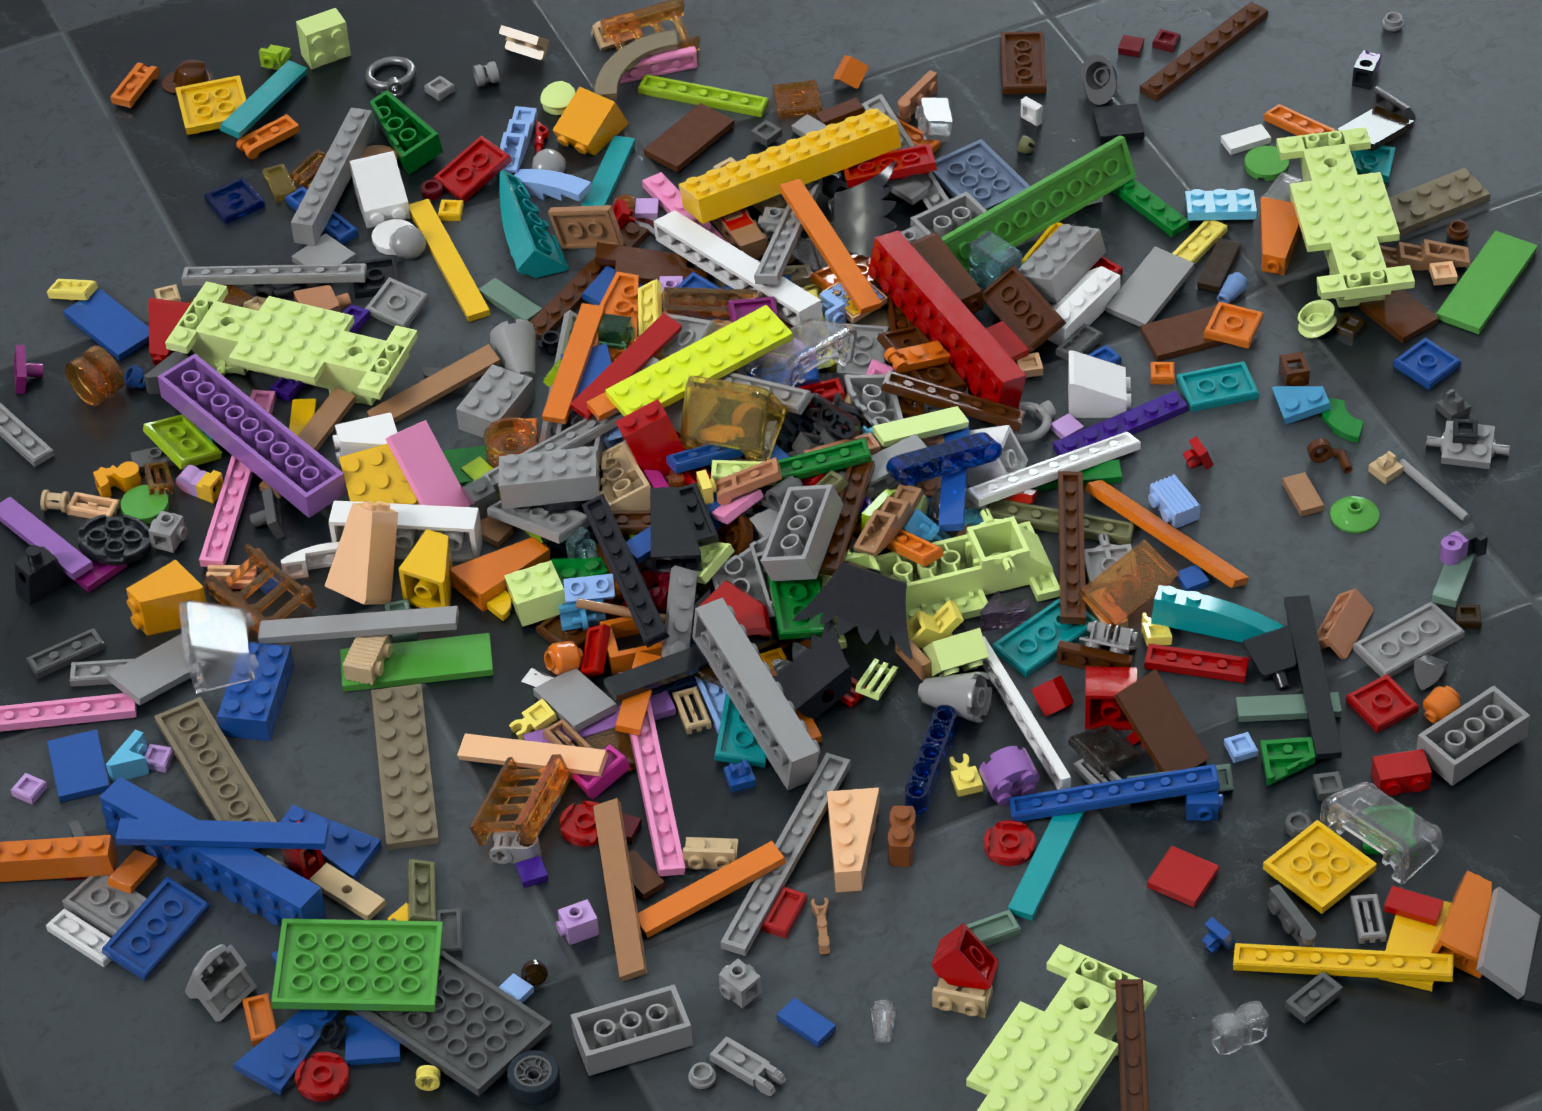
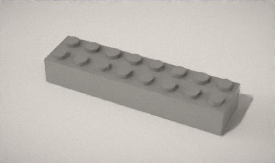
M723 598L695 608L692 638L708 660L710 667L761 749L765 752L786 789L791 790L810 782L818 768L820 747L815 739H811L805 722L799 720L793 703L790 700L787 701L781 684L778 681L775 682L769 665L766 662L763 663L757 646L754 643L751 644L745 627L742 624L739 625L733 608L730 605L727 606Z

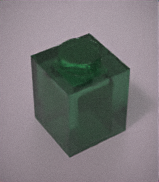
M604 313L597 328L599 345L607 344V348L626 350L630 341L633 342L635 338V328L632 327L631 317Z

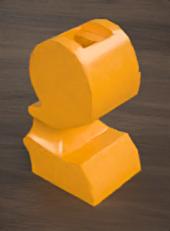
M124 462L118 468L114 465L107 469L100 467L99 470L93 472L96 488L101 497L111 498V487L113 486L127 493L130 489L140 486L142 482L139 475V467L134 462Z

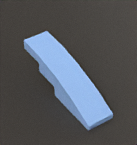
M515 106L513 117L509 119L507 131L503 133L500 149L510 155L512 161L502 170L511 173L518 172L533 133L538 114L537 108Z
M519 169L514 174V176L520 178L530 195L542 200L547 196H551L560 201L565 197L580 201L592 189L590 181L551 170Z

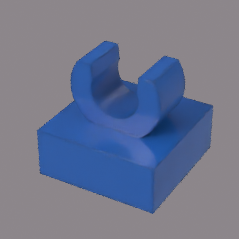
M746 759L742 760V763L735 765L730 763L729 766L724 767V775L731 792L756 786L755 776Z
M1213 917L1204 924L1209 933L1202 939V942L1206 944L1205 947L1210 952L1215 953L1221 945L1227 950H1230L1236 942L1231 932Z

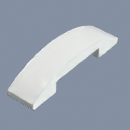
M339 542L311 546L281 560L283 576L286 580L309 577L308 570L331 567Z

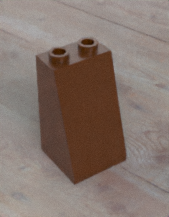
M936 232L910 243L972 314L983 309L982 290Z

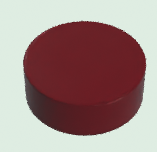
M430 179L421 185V195L425 199L436 200L444 193L443 184L438 180Z

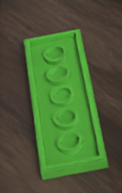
M1495 230L1436 313L1438 320L1480 334L1537 252L1538 245Z
M490 633L392 643V654L390 658L385 659L383 673L381 676L376 677L373 685L345 679L343 662L350 648L340 649L343 692L493 675Z

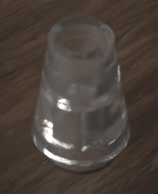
M878 1000L873 1003V1007L870 1009L875 1041L887 1043L891 1041L897 1009L895 1004L889 1000Z

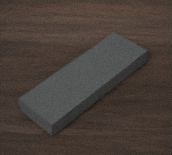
M92 628L29 656L26 660L37 679H40L71 665V662H78L106 648L105 643L95 628Z

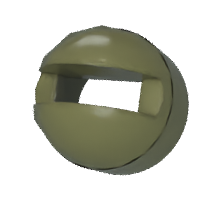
M1023 135L1017 152L1022 154L1032 153L1033 149L1030 147L1036 146L1034 140Z

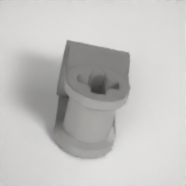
M499 829L493 834L494 846L489 852V857L493 862L498 864H515L542 856L539 838L534 831Z

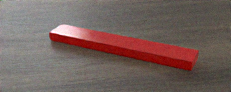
M663 313L570 403V408L589 421L594 415L587 408L586 402L606 392L605 390L638 373L653 356L655 357L682 330V325Z

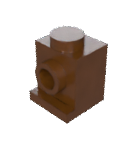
M1303 351L1280 355L1279 375L1282 376L1285 386L1309 385L1310 369ZM1297 363V366L1289 367L1288 364Z

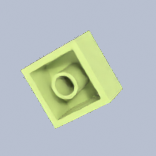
M336 8L296 21L301 55L311 69L351 56L346 21Z
M552 561L539 563L535 566L504 575L511 602L522 627L560 615L558 606L566 603L565 591Z
M980 628L933 641L922 648L923 653L931 661L932 677L954 675L960 672L959 669L961 668L963 672L977 669L983 665L982 661L989 657Z

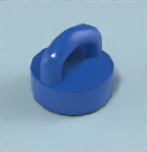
M135 364L131 365L124 375V385L132 389L135 387H146L143 368Z

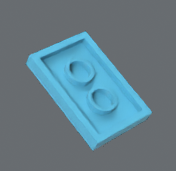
M1241 188L1230 191L1225 189H1216L1214 191L1194 189L1192 191H1185L1188 221L1257 219L1254 190Z

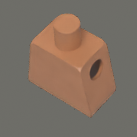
M329 285L293 291L294 299L297 303L340 313L342 308L352 304L348 293L335 296Z

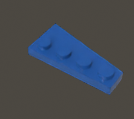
M295 805L291 806L280 821L295 823L299 820L301 823H328V839L326 850H321L322 857L329 861L331 866L339 871L341 870L355 881L382 847L381 840Z
M301 1009L235 1062L234 1070L281 1095L295 1076V1070L303 1059L306 1060L321 1040L320 1033L322 1027L327 1022L335 1020L338 1017L339 1010Z

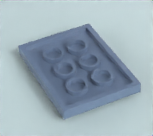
M982 139L936 159L937 170L932 171L938 183L953 198L967 191L987 211L1030 187Z

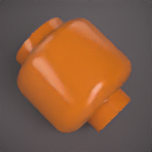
M572 641L553 643L544 654L546 668L555 675L579 669L583 659L581 648H578Z
M1449 686L1434 688L1423 701L1424 716L1433 724L1439 722L1461 707L1460 695Z

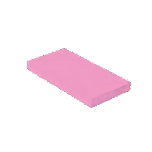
M426 420L386 438L420 505L470 506L460 483Z

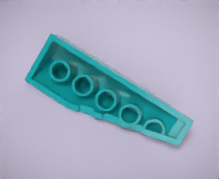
M502 170L500 172L499 190L503 229L511 251L510 254L516 264V269L521 274H527L533 278L567 271L569 266L559 241L555 235L550 236L548 233L549 225L545 220L539 218L540 210L530 201L531 196L520 178Z
M1159 585L1154 599L1151 618L1152 624L1243 643V640L1286 627L1258 612L1235 603L1200 594L1196 591L1190 592L1176 589L1172 586Z

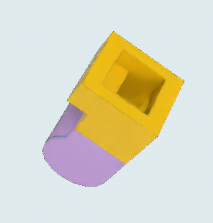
M188 465L177 477L176 484L183 492L214 503L220 495L223 477L222 473L213 470L209 473L201 471L193 465Z

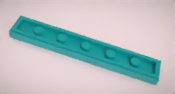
M288 60L221 123L220 131L239 139L307 74V68Z
M613 136L591 184L592 189L587 193L581 206H603L609 204L636 145L635 138Z
M1086 811L1052 817L1008 906V910L1010 909L1013 915L1033 921Z

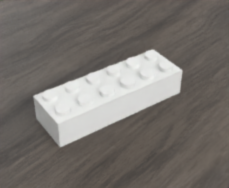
M333 502L329 518L332 542H340L352 504L363 502ZM388 503L391 505L390 509L398 512L395 559H406L426 529L440 532L449 537L453 562H468L480 557L483 538L478 508Z

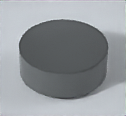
M1302 812L1289 814L1285 820L1286 833L1295 838L1312 824L1311 818Z

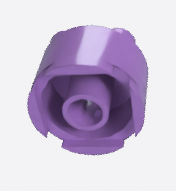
M1017 746L1002 748L991 754L990 758L992 760L987 764L983 762L979 768V773L990 795L999 806L1010 804V797L1035 794L1037 791L1036 785L1040 777L1029 754L1023 747L1022 750H1019Z

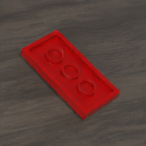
M930 143L890 151L844 169L848 188L870 180L894 161L895 166L888 180L896 178L906 179L910 175L915 174L926 175L937 170Z

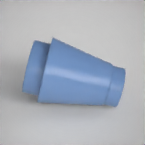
M1239 272L1228 275L1217 296L1218 302L1229 304L1245 292L1248 285L1247 278Z

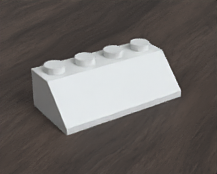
M1102 266L1090 270L1058 303H1052L1051 306L1064 319L1066 324L1047 340L1060 346L1084 323L1090 326L1106 310V306L1120 290V275Z

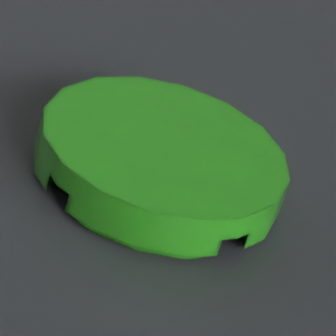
M1260 146L1255 147L1246 154L1244 168L1247 174L1259 180L1260 177L1264 178V181H1273L1286 175L1289 168V159L1281 160L1277 147Z
M148 484L134 487L125 493L121 500L122 514L135 517L145 524H151L161 511L166 512L169 509L168 495L164 489L155 485Z

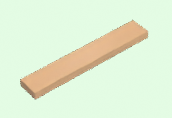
M465 734L457 756L460 760L601 777L608 753L602 749Z

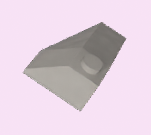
M886 374L844 375L848 395L872 427L903 419L897 395L881 391Z

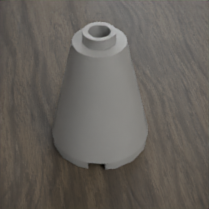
M515 319L516 323L508 324V321H505L495 326L490 332V343L504 368L531 377L534 380L536 331L533 324L528 320Z
M971 672L926 678L919 685L918 696L924 704L971 722H982L981 716H987L989 712L992 687H987L986 680H990L987 673Z

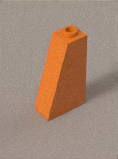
M1261 197L1260 240L1262 271L1284 276L1301 234L1299 221L1292 202Z
M531 537L454 566L450 569L452 587L484 612L487 610L486 603L505 590L508 592L504 575L535 566L539 563L548 562L551 554L550 549L545 543H540L537 539Z
M1467 870L1458 885L1431 953L1453 954L1454 967L1480 979L1482 974L1476 968L1492 898V882Z

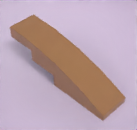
M1426 239L1423 240L1421 246L1399 242L1396 248L1380 245L1386 268L1410 265L1411 270L1424 271L1429 270L1430 263L1453 261L1455 268L1467 267L1470 264L1468 247Z
M900 483L893 497L887 496L880 510L874 509L853 549L877 556L894 539L913 514L924 495L923 490Z

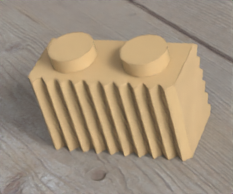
M389 635L355 637L352 647H350V651H348L343 662L346 680L360 681L370 685L374 684L376 677L381 676L383 673L385 659L390 658L393 645L389 641Z

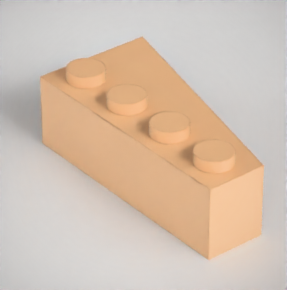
M879 788L827 791L836 893L862 891L868 857L872 847L873 833H875L876 819L880 809Z

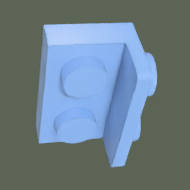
M826 289L820 293V300L825 323L833 343L841 335L842 323H846V307L842 300Z
M613 574L564 579L565 601L568 604L576 603L577 598L592 601L613 599L617 594Z

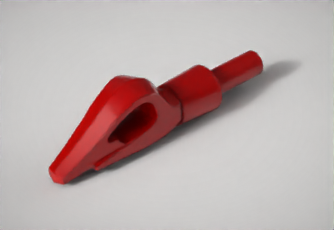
M536 121L534 143L536 154L542 151L544 140L549 137V130L538 121Z

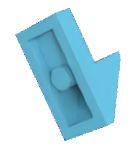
M135 729L106 763L110 781L115 782L119 777L127 780L149 774L147 760L144 757L147 751V744L143 732Z

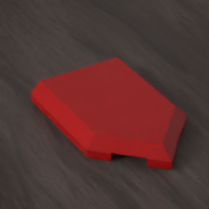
M724 581L700 604L702 606L723 598L727 606L730 605L733 608L736 620L739 625L742 624L745 627L747 636H771L767 605L729 581Z

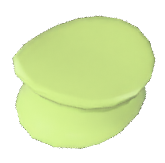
M563 81L549 84L543 90L540 98L543 109L552 115H562L575 95V89L569 83Z
M1316 300L1305 305L1298 314V331L1306 338H1317L1330 331L1337 322V318L1334 316V305L1327 300Z

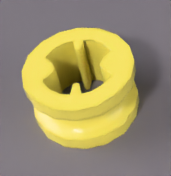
M432 1065L420 1066L416 1070V1086L425 1091L437 1089L440 1085V1070Z

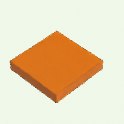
M1218 302L1204 331V338L1249 349L1263 320L1264 312Z

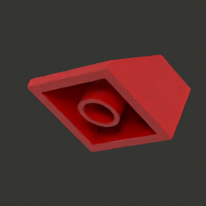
M963 923L940 939L931 966L935 974L939 978H943L949 985L988 990L992 986L999 960Z

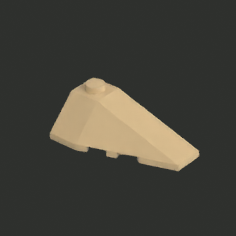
M624 441L602 452L601 469L603 471V478H601L602 491H600V495L604 494L611 510H650L651 486Z

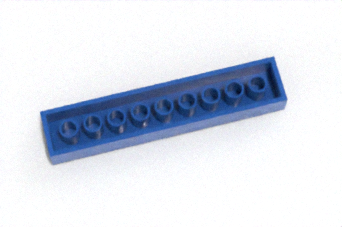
M121 777L99 796L106 829L113 836L117 834L120 818L198 820ZM131 845L139 847L149 855L161 859L172 869H178L186 873L190 879L204 883L210 890L220 892L231 902H238L251 913L263 916L275 926H282V918L327 919L320 886L251 848Z

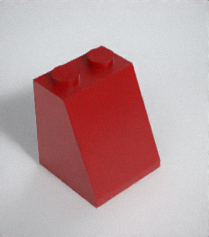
M658 399L615 421L627 448L643 474L644 470L660 471L665 480L676 475L667 465L666 456L685 451Z
M1086 666L1085 729L1134 730L1114 695L1137 681V667Z

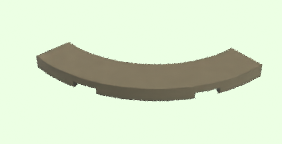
M676 30L642 37L617 51L609 58L599 72L595 93L609 100L617 99L618 87L623 74L638 64L641 58L647 55L653 56L663 52L678 50Z

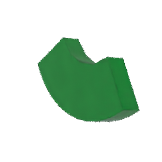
M1328 398L1331 409L1320 413L1323 422L1327 423L1333 429L1332 432L1337 436L1359 443L1364 421L1354 418L1347 412L1345 400Z

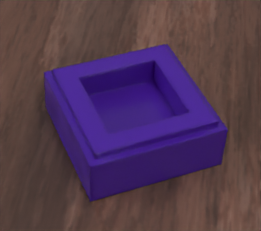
M541 856L515 863L523 888L549 881Z

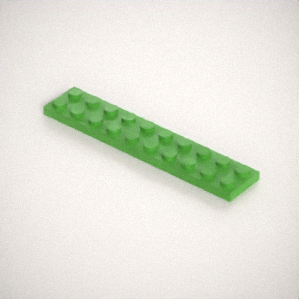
M1119 135L942 236L941 239L968 274L1044 231L1051 225L1136 178L1137 175L1125 137Z

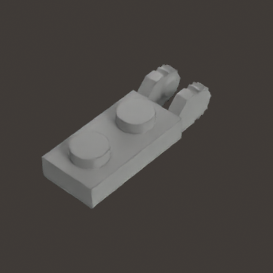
M727 1036L710 1053V1061L751 1086H756L761 1093L770 1097L776 1090L774 1085L764 1079L763 1076L766 1074L771 1081L782 1085L786 1080L785 1075L776 1067L770 1065L769 1061Z

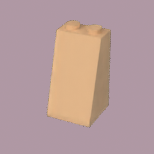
M366 500L363 503L352 504L325 587L364 605L391 602L398 512L390 509V504L382 501L373 503Z

